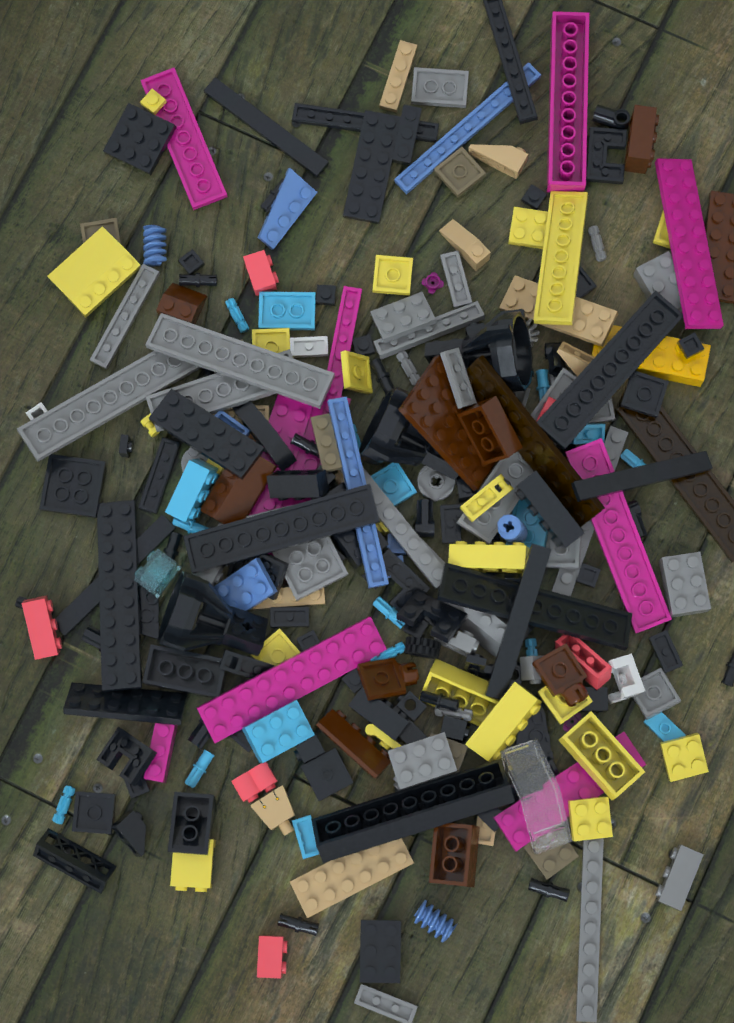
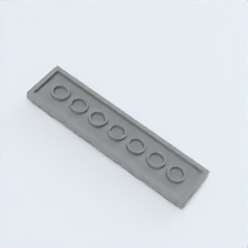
M290 349L278 353L293 358ZM219 373L172 388L211 414L276 394ZM170 389L145 396L151 414ZM154 424L157 432L163 431L162 428Z

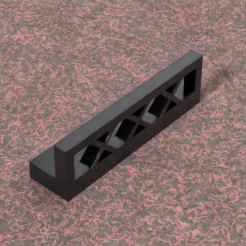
M49 828L37 842L33 853L34 857L100 894L105 890L109 878L117 867ZM51 837L56 840L57 844H49L46 842V839ZM69 847L73 849L74 853L67 854L63 848ZM87 857L91 860V863L85 864L80 858ZM103 866L109 869V871L105 875L98 871L97 867Z

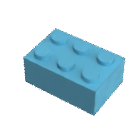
M199 458L189 460L165 513L185 523L195 518L198 519L202 513L200 511L202 503L206 501L211 492L209 491L210 486L215 484L219 474L217 471L219 468Z
M297 700L286 704L242 729L259 763H264L315 735Z

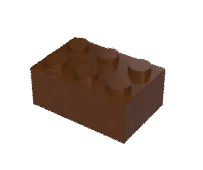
M634 105L629 124L624 171L645 174L647 168H651L655 149L653 148L657 138V132L655 131L659 122V115L656 114L657 107Z
M496 396L472 404L456 414L483 466L509 458L523 448Z
M448 823L434 828L429 883L465 887L475 886L479 826Z

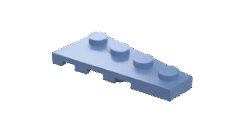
M288 168L286 171V176L278 189L279 192L276 199L271 205L272 208L269 215L266 217L257 237L271 250L276 247L317 193L291 168Z

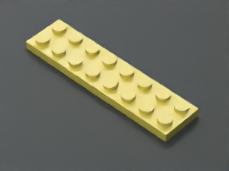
M551 191L533 319L534 324L572 325L588 192Z

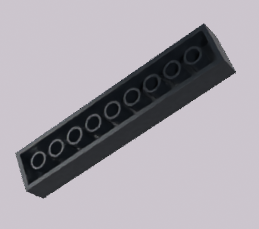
M498 759L311 820L316 847L323 863L495 809L513 803L515 800L502 760Z

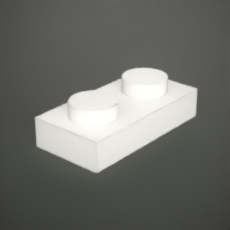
M328 337L290 338V351L293 358L328 356Z

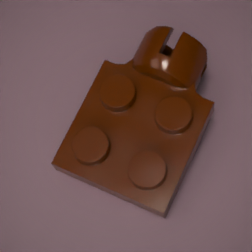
M567 643L532 663L553 697L557 695L562 696L569 707L575 706L576 703H580L588 697L589 693L583 685V680L588 676Z
M395 657L359 663L357 671L368 701L405 694L406 686L416 685L419 679L418 669H412L417 667L414 662L400 664L397 663Z

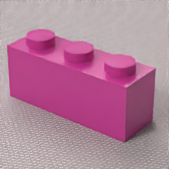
M155 723L150 748L157 752V754L145 771L144 779L166 783L178 725Z

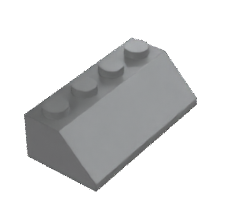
M444 602L467 613V619L459 629L474 634L473 638L480 642L479 645L496 657L508 619Z

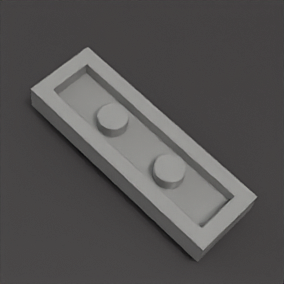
M459 251L441 254L440 259L454 309L472 303Z
M459 347L440 353L458 409L477 403Z
M362 983L354 1001L357 1005L402 1023H412L418 1007Z

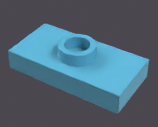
M662 712L643 721L663 742L686 736Z
M311 815L292 820L303 859L319 855Z

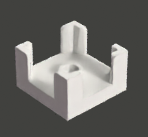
M632 653L608 661V664L612 666L611 673H613L619 689L618 692L608 695L609 705L629 699L645 691Z

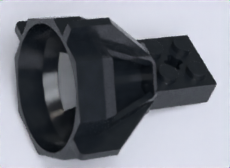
M524 309L502 311L476 333L470 336L467 335L464 339L454 338L446 341L436 340L425 343L424 356L429 364L435 356L439 355L441 357L440 353L458 347L466 369L483 355L512 392L525 391L531 384L532 377H534V370L532 368L533 354L529 329L525 322Z
M400 387L391 389L382 398L380 406L375 412L359 448L361 460L372 465H379L385 461L417 467L422 463L456 480L458 474L398 410L410 392Z
M181 571L166 607L157 643L181 651L211 644H223L259 656L264 645L268 619L227 605L209 581ZM201 602H202V603H203V607H202V609L199 611V608H200V605H201ZM196 616H197L196 626H195L194 630H192L193 625H194V622H195V619H196Z

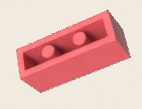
M47 595L24 600L22 607L35 660L58 655L60 649H62V642L60 637L57 638L55 631L58 630L56 619L52 618V601L48 600Z
M564 634L555 641V649L567 643L588 676L585 680L596 690L611 679L612 666L582 640Z

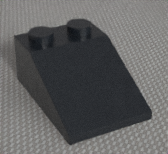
M174 792L167 852L208 855L216 807L214 795Z

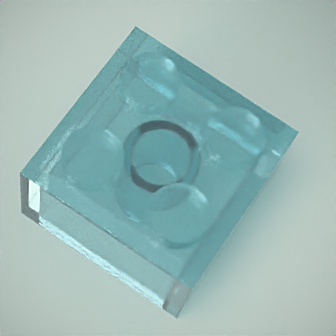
M157 549L148 555L146 559L148 562L145 566L139 567L135 572L134 576L136 577L134 580L156 598H159L181 567L177 562Z

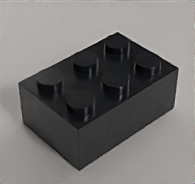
M361 919L360 983H400L401 920Z

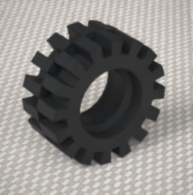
M408 636L406 637L404 653L416 657L438 659L441 642Z

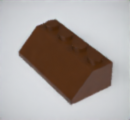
M260 456L243 480L224 469L200 511L223 525L247 518L246 516H249L267 485L266 476L273 473L277 466Z
M332 709L316 724L317 728L372 778L377 780L391 764L389 754L384 749L379 751L374 746L376 742L369 736L366 738L360 734L361 729L355 723L350 725L345 720L347 716L339 709L337 711Z

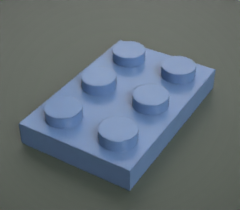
M255 558L214 586L227 605L244 611H249L278 592L260 558Z

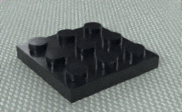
M128 103L103 152L152 175L177 126Z
M55 454L49 455L39 509L47 512L97 518L106 462Z

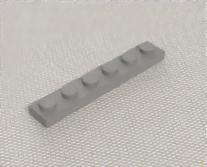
M142 264L90 358L92 363L106 370L109 368L158 279L159 271Z
M478 301L435 317L436 324L385 344L382 338L373 341L380 359L464 328L471 323L484 320L485 315Z

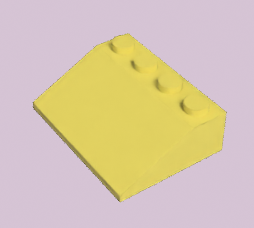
M102 226L47 277L86 318L141 268V265Z

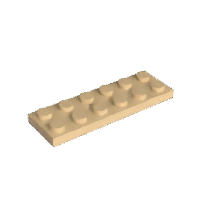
M515 275L499 307L500 311L524 309L525 319L528 320L530 318L532 319L531 322H534L538 283ZM576 297L572 325H540L603 347L618 316V311Z
M402 838L331 860L290 881V884L306 917L309 918L414 864Z

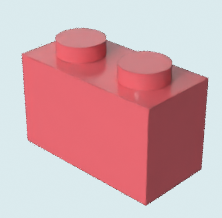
M265 250L243 256L255 295L258 296L259 292L277 290L276 283L279 281L276 272L271 271L270 266H273L270 255L266 256Z
M259 936L258 978L281 979L282 974H286L287 962L283 961V954L287 953L288 941H284V936Z

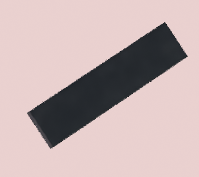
M162 437L138 507L140 510L158 514L181 445L180 442Z

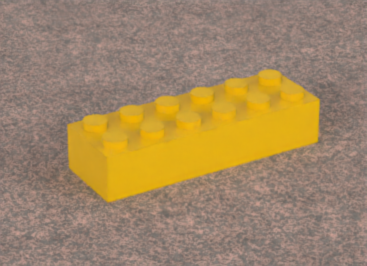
M613 325L603 347L593 344L591 356L596 357L622 327ZM666 336L635 371L663 380L701 387L705 379L711 345L701 343L704 350L686 359L677 344L681 339Z

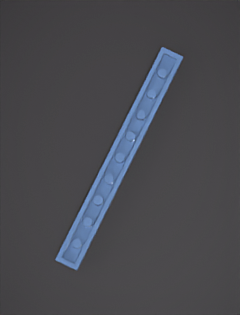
M529 62L523 67L528 87H531L541 78V74ZM507 81L394 179V182L408 194L429 176L435 167L461 148L513 102Z
M347 397L330 399L327 401L346 489L349 490L367 485ZM376 524L355 529L368 588L388 585L389 582Z

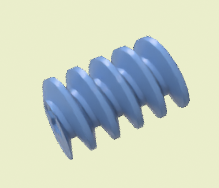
M157 225L143 226V250L145 251L143 254L145 258L143 264L150 267L160 266L162 262L167 261V257L162 256L167 253V250L162 249L167 246V243L161 242L167 239V236L161 235L166 233L167 229Z
M504 515L497 522L500 536L511 545L514 542L523 543L526 540L528 534L527 527L516 516Z
M424 900L414 915V923L417 924L422 921V929L428 925V933L435 930L434 937L437 938L442 935L441 942L443 943L449 938L457 924L452 926L454 920L452 918L446 921L447 914L445 913L439 917V909L432 912L434 905L431 904L426 907L427 900Z

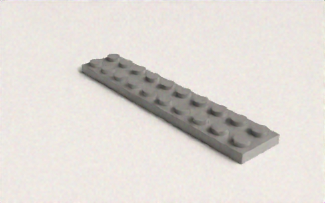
M163 313L160 314L145 344L148 349L321 409L335 378V373Z
M153 351L17 428V432L37 462L145 401V396L166 389L201 367Z
M562 368L532 412L531 416L535 421L547 398L551 397L557 400L577 378L575 375ZM518 451L509 458L499 460L479 491L500 474L504 476V481L514 489L475 521L471 522L464 513L457 521V524L488 545L498 532L497 522L504 515L510 514L520 500L515 494V491H517L515 486L534 472ZM499 485L495 486V489L498 492L502 491Z

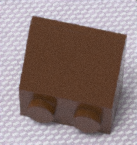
M172 283L163 293L156 311L158 316L163 313L196 325L208 296Z

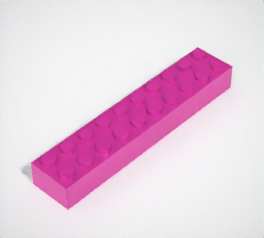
M553 11L547 193H551V191L584 192L586 187L589 13Z

